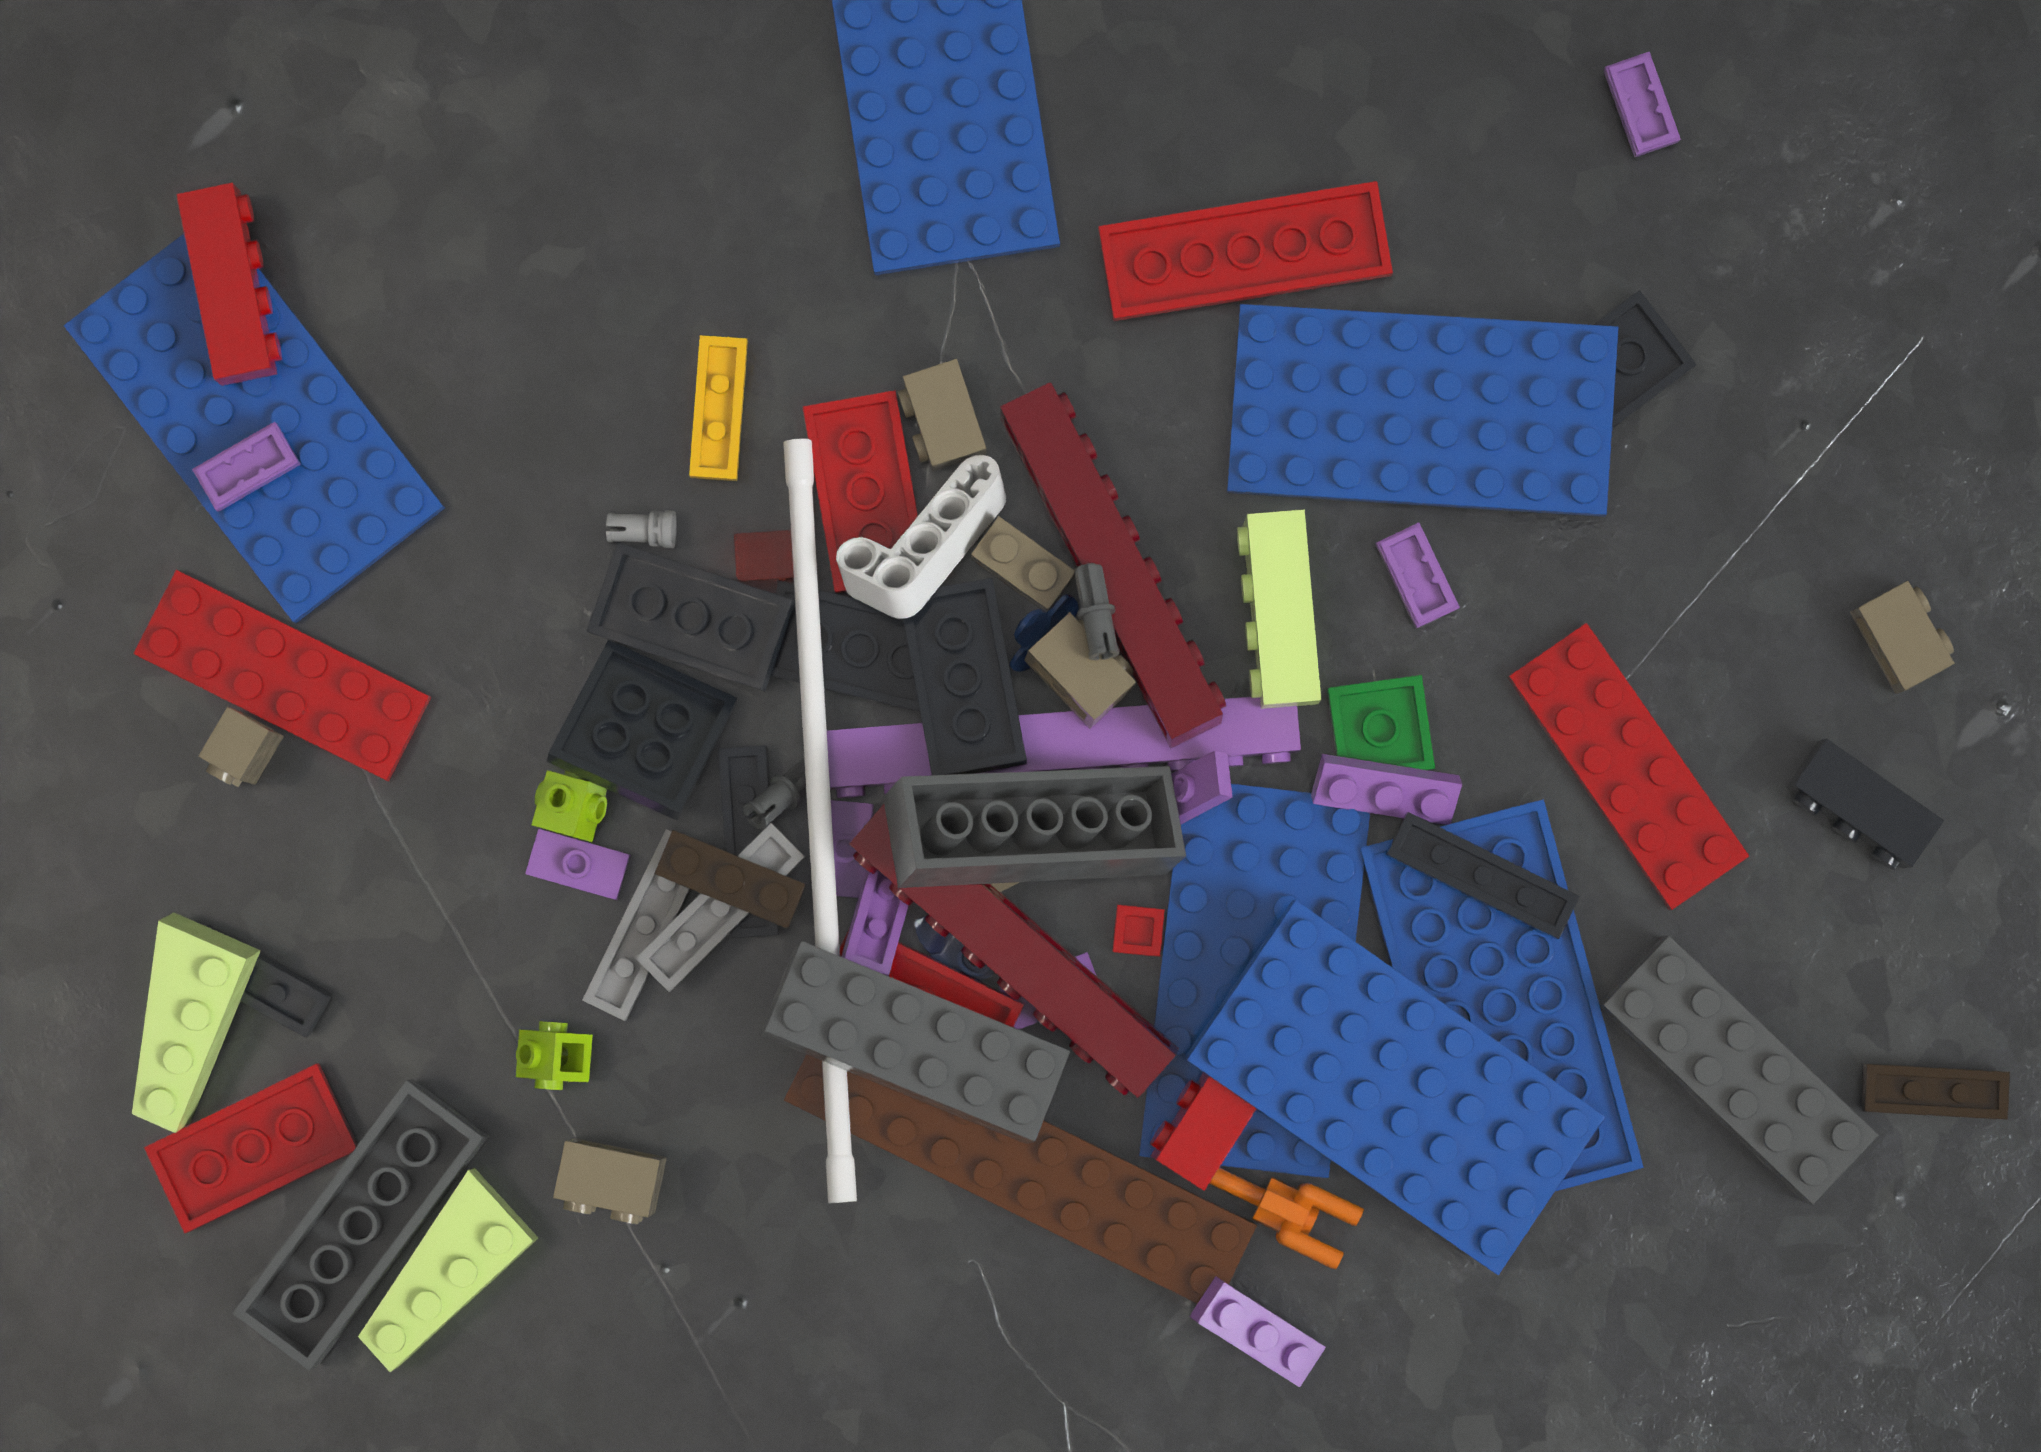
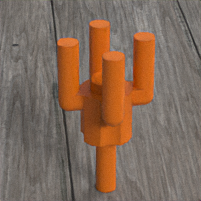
M1220 1167L1209 1183L1257 1206L1252 1220L1277 1231L1276 1240L1279 1244L1335 1270L1339 1266L1344 1252L1309 1236L1319 1211H1323L1352 1226H1357L1364 1211V1208L1311 1183H1303L1296 1188L1275 1177H1271L1264 1189Z

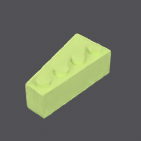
M1305 509L1247 514L1242 527H1237L1239 556L1245 555L1247 574L1241 575L1243 603H1250L1252 622H1245L1246 644L1248 651L1255 650L1257 669L1249 670L1251 697L1260 698L1261 709L1319 704L1321 701Z
M172 913L158 921L133 1101V1115L174 1133L191 1123L261 950L176 913Z
M475 1168L467 1171L358 1336L389 1372L403 1364L538 1239L536 1234Z

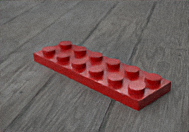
M1377 181L1098 226L1113 321L1389 277L1393 274Z
M178 570L175 571L133 653L386 781L390 780L432 698Z
M1587 623L1507 677L1669 910H1673L1749 857V854Z

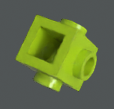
M547 770L545 779L539 784L535 793L536 810L531 825L592 842L597 824L602 821L606 813L607 799L605 796L607 789L566 770L564 775Z
M539 1021V1031L519 1029L518 1047L516 1050V1077L535 1079L534 1088L563 1090V1081L589 1082L593 1035L567 1033L568 1023Z

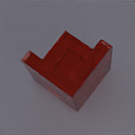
M791 530L734 534L736 577L739 581L775 579L777 583L779 580L794 582Z

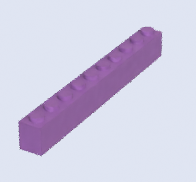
M1241 697L1225 699L1226 707L1221 709L1223 718L1220 725L1171 749L1148 705L1112 708L1090 729L1073 711L1018 715L1027 764L982 773L1085 770L1114 767L1136 768L1164 763L1170 766L1171 772H1175L1214 750L1228 754L1229 767L1243 766V757L1262 756V764L1291 762L1290 753H1298L1301 750L1297 706L1261 709L1260 698ZM922 723L827 731L830 790H836L837 798L865 796V787L884 786V794H886L901 777L932 775Z

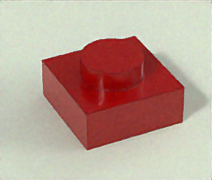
M1117 905L1112 952L1160 957L1165 909Z

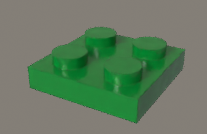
M1422 675L1327 688L1336 756L1422 770L1435 769Z

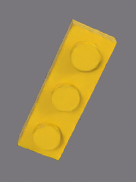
M700 335L689 470L690 478L738 480L748 347L747 338Z

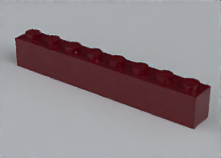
M1049 382L1000 406L1001 421L1076 567L1087 563H1095L1103 567L1109 604L1114 605L1116 610L1112 614L1117 646L1123 658L1134 671L1132 675L1170 749L1220 725L1223 718L1221 709L1226 707L1225 699L1215 681L1207 684L1199 668L1205 665V662L1194 640L1191 639L1186 642L1178 628V625L1183 623L1181 614L1171 597L1166 600L1163 599L1156 585L1162 582L1151 557L1148 556L1143 559L1135 545L1136 542L1140 541L1138 531L1129 515L1121 518L1114 504V501L1119 499L1117 491L1108 474L1100 476L1092 462L1098 458L1095 448L1086 433L1078 435L1071 421L1076 418V413L1066 393L1057 394L1052 383Z
M884 804L849 843L856 850L853 854L854 859L863 868L872 874L879 870L892 882L889 889L896 897L909 906L913 902L918 904L928 913L925 921L936 932L944 937L951 933L964 945L961 952L970 962L980 969L985 965L1000 976L997 984L1015 1000H1019L1021 996L1036 1008L1033 1015L1043 1026L1052 1032L1059 1028L1072 1040L1069 1043L1072 1051L1089 1064L1093 1060L1099 1063L1108 1071L1105 1079L1123 1095H1127L1130 1091L1139 1098L1176 1056L1179 1048L991 884L898 888Z

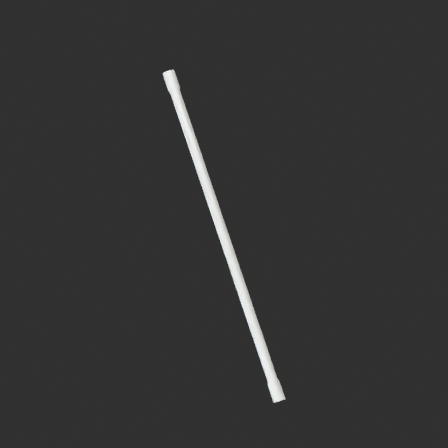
M792 439L784 441L783 445L785 479L789 489L815 946L840 956L812 493L814 483L812 440ZM822 1061L828 1152L826 1158L828 1203L856 1202L855 1160L851 1148L847 1071Z

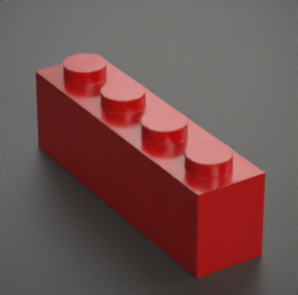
M233 182L176 194L214 380L224 386L277 375L275 361L282 360V352L277 333H269L266 315L273 314V308L267 286L260 287L256 269L263 268V258L258 241H250L247 223L254 222V214L249 195H241V191Z
M1203 1072L1197 1083L1190 1080L1180 1093L1176 1104L1181 1108L1173 1121L1169 1123L1165 1120L1157 1129L1150 1142V1145L1155 1147L1150 1156L1205 1191L1256 1111V1108Z

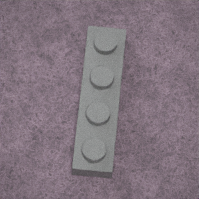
M770 823L738 855L741 858L785 876L805 858L773 823ZM700 893L636 959L668 992H671L749 913Z
M667 829L582 1001L623 1021H627L650 974L636 957L679 915L691 890L654 874L671 834V831Z

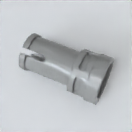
M674 510L651 511L650 514H616L608 512L606 526L626 527V529H610V531H606L608 543L640 542L649 543V546L675 547L677 521Z

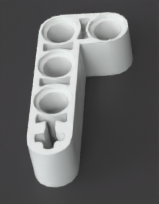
M975 455L962 462L892 549L863 537L852 538L844 542L837 551L836 560L847 593L853 598L898 619L908 618L919 612L1003 509L1006 503V493L997 462L985 455Z

